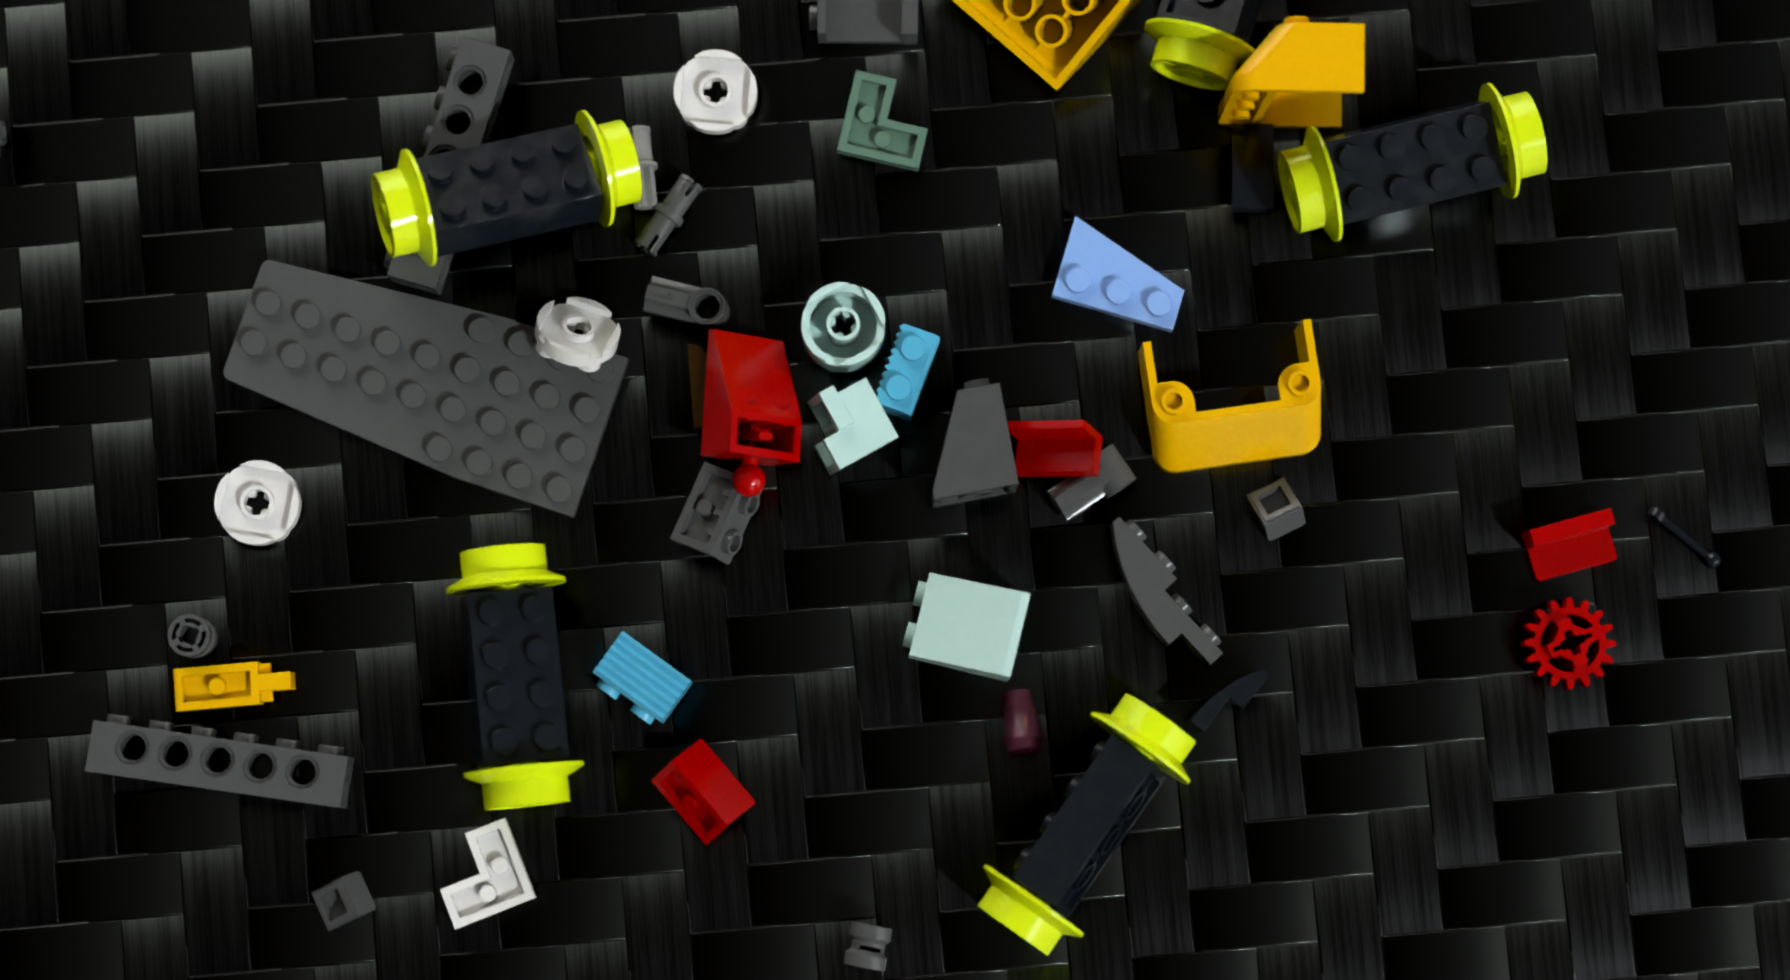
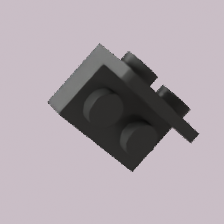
M704 462L670 539L729 565L733 556L741 548L743 534L751 516L758 510L761 493L754 497L741 496L732 485L733 472Z

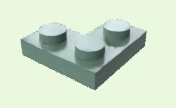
M856 70L837 153L918 172L928 128L888 119L897 79Z

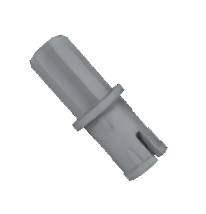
M635 125L632 126L633 132H631V128H627L633 139L638 156L642 179V197L640 202L633 203V206L636 210H650L658 203L654 171L658 169V163L653 161L650 127Z

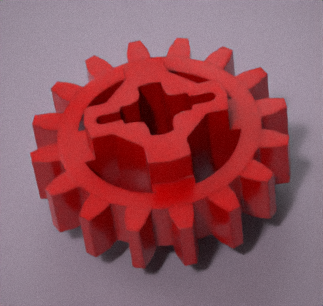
M1567 597L1563 599L1562 608L1559 607L1555 600L1546 603L1548 613L1540 609L1532 613L1537 623H1527L1524 625L1523 629L1531 634V639L1521 641L1520 646L1531 648L1532 654L1523 660L1525 663L1535 662L1538 665L1533 673L1535 678L1547 674L1549 675L1547 686L1554 687L1562 680L1564 690H1572L1575 679L1583 688L1590 685L1589 674L1597 679L1605 675L1599 665L1611 664L1614 659L1605 652L1607 648L1616 646V641L1606 639L1605 633L1612 630L1613 626L1612 624H1600L1599 620L1604 613L1602 610L1590 614L1588 612L1589 601H1581L1576 608L1574 607L1572 597ZM1567 616H1573L1587 624L1588 628L1583 629L1574 625L1570 617L1567 618ZM1548 625L1551 633L1546 645L1541 646L1542 634ZM1583 636V640L1576 642V645L1571 647V650L1560 649L1553 651V648L1559 646L1565 640V637H1574L1575 639ZM1595 642L1594 654L1589 662L1586 654L1590 644ZM1553 658L1564 663L1566 670L1570 672L1555 668L1547 660Z

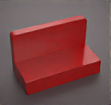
M1085 420L1007 421L1009 433L1018 440L1015 466L1019 477L1099 476L1103 436Z
M1611 508L1524 532L1522 538L1535 580L1540 582L1615 561L1617 554L1609 527L1616 523Z
M699 739L675 757L651 780L705 845L714 840L733 821L755 804L752 796L703 739Z

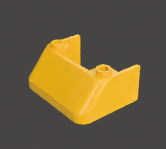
M1289 16L1284 18V23L1277 25L1231 77L1218 106V123L1231 127V124H1273V128H1307L1315 126L1317 129H1341L1342 93L1363 94L1365 92V23L1310 22L1309 17Z
M1311 319L1302 320L1294 330L1299 363L1288 366L1279 376V400L1196 412L1193 393L1185 384L1178 381L1157 383L1151 341L1142 342L1137 354L1152 453L1157 466L1168 473H1181L1301 456L1311 452L1318 445L1321 438V379Z

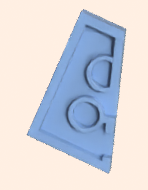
M1075 216L1051 298L1172 333L1184 290Z

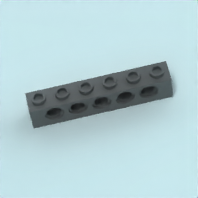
M464 36L461 38L459 47H452L446 70L451 71L446 87H439L434 102V110H437L438 114L434 126L428 125L423 135L421 148L426 150L424 157L489 143L514 63V57L510 50ZM479 78L483 81V85L477 93L468 95L462 92V85L466 80ZM466 117L470 119V126L464 133L453 134L449 131V126L455 118ZM387 252L384 268L388 269L387 275L392 282L441 296L453 254L437 257L436 265L428 267L417 253L391 258Z
M107 714L106 722L93 720L85 771L347 808L354 758L343 756V747L319 744L317 752L301 750L302 741L276 738L275 746L259 744L260 735L234 732L233 740L216 738L218 729L192 726L191 734L174 732L176 723L150 720L148 728L132 726L133 717ZM140 736L145 741L146 750L140 759L133 760L128 754V744L134 737ZM182 742L188 749V758L184 764L175 766L170 760V750L175 744ZM224 748L229 752L231 762L225 771L219 773L212 766V756L217 750ZM267 754L273 761V770L269 776L261 779L254 772V762L259 756ZM309 760L315 766L316 774L310 783L303 785L296 778V769L301 762Z

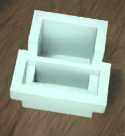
M866 377L839 392L832 385L816 394L807 402L826 436L814 448L829 475L840 471L899 437Z

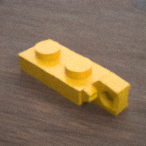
M255 661L173 669L176 712L264 705V702H274L273 692L296 690L295 672L272 673L271 663L261 664V662Z

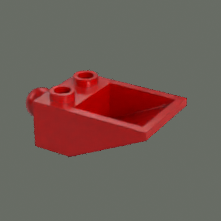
M709 329L701 456L741 462V465L733 473L732 485L741 496L754 497L762 492L766 484L765 473L758 464L776 466L800 462L802 418L783 341Z

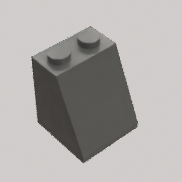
M988 378L976 379L965 382L963 390H957L932 491L931 502L933 508L1016 492L1019 481L1000 383L990 384Z

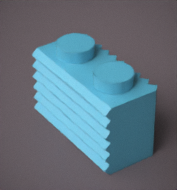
M905 323L899 326V333L896 334V341L893 342V349L890 350V357L887 358V364L882 373V380L879 381V388L876 389V396L885 413L907 421L912 420L940 343L938 335Z
M624 631L619 634L613 645L593 670V673L600 678L596 683L597 687L615 700L620 694L634 702L630 711L649 725H651L655 718L664 724L693 684L690 679Z

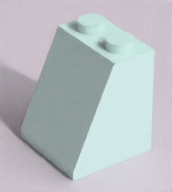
M929 572L927 582L918 581L913 601L914 606L921 607L917 623L908 622L903 646L911 648L908 658L1007 682L1011 677L1031 593Z

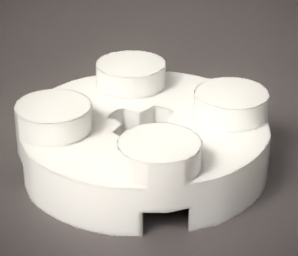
M710 49L696 54L695 58L689 60L685 66L681 67L674 81V99L684 122L697 131L712 135L726 134L744 127L756 107L758 97L757 83L751 69L736 54L726 50ZM713 82H720L721 89L728 91L727 96L720 97L719 102H711L710 97L704 95V90L711 89Z
M577 296L567 297L566 303L555 306V300L546 303L537 315L534 330L537 341L536 350L540 356L552 358L562 364L578 367L584 372H594L600 368L601 363L608 361L615 354L621 328L619 323L616 325L611 320L612 312L606 306L597 301ZM576 329H579L583 331V334H576L573 332Z
M263 460L247 461L240 464L230 474L227 473L219 482L214 497L215 513L222 527L234 539L252 546H265L284 540L297 524L302 508L301 494L296 480L280 466ZM258 492H264V499L269 501V506L267 509H262L259 515H253V508L247 506L248 498H256Z

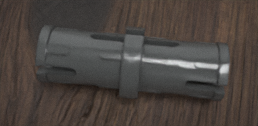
M683 173L679 175L678 180L662 203L658 202L652 208L655 213L638 237L633 240L638 247L643 246L642 250L651 256L656 257L658 250L675 227L680 228L684 222L682 216L699 192L703 190L700 184H693L694 180Z

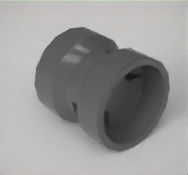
M185 614L172 621L168 629L167 638L174 652L188 658L200 659L207 657L214 651L218 641V634L215 626L207 619L193 614Z
M851 921L849 935L852 938L851 947L845 952L843 964L885 972L887 958L884 955L885 945L891 941L893 929ZM860 945L876 948V950L859 949Z

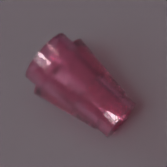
M1021 689L1006 692L1002 743L1007 745L1008 753L1026 754L1041 750V740L1045 737L1030 690Z

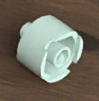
M834 282L821 287L809 298L802 313L801 333L805 349L818 365L833 373H849L866 367L878 356L884 345L886 319L881 303L868 289L848 282ZM842 319L845 324L852 322L853 325L850 327L851 334L844 336L842 332L834 333L836 321Z

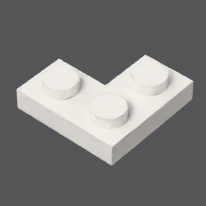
M502 818L465 833L480 874L440 889L455 930L537 898L507 818Z

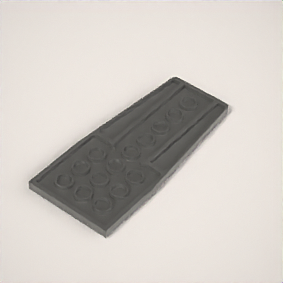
M267 260L260 267L223 373L225 378L232 383L450 477L575 518L629 359L614 354L608 361L601 363L597 371L584 372L578 367L562 364L552 358L540 356L536 350L537 341L534 335V326L494 314Z

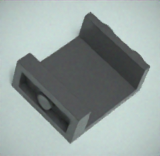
M818 0V5L809 6V30H817L818 43L917 44L918 0Z

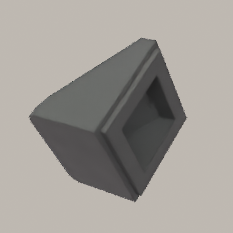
M1284 477L1246 495L1269 541L1277 539L1306 523L1303 507Z
M359 871L342 876L311 892L328 932L376 908Z

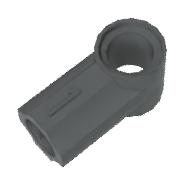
M652 276L647 286L644 297V312L698 325L705 330L721 329L730 317L728 302L718 290L713 288H700ZM709 299L718 301L720 307L716 316L710 319H703L699 316V308L704 301Z
M1111 444L1101 450L1099 476L1067 477L1049 489L1047 494L1057 511L1067 522L1102 498L1106 500L1137 478L1115 445Z

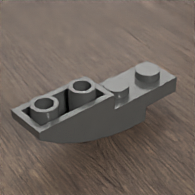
M1118 517L1110 525L1112 546L1119 572L1136 609L1165 648L1179 637L1206 667L1210 666L1223 654L1217 647L1221 640L1206 624L1199 628L1188 616L1192 609L1177 593L1170 596L1165 591L1177 580L1172 574L1176 567L1160 550L1154 554L1143 543L1147 536L1131 519L1125 523Z

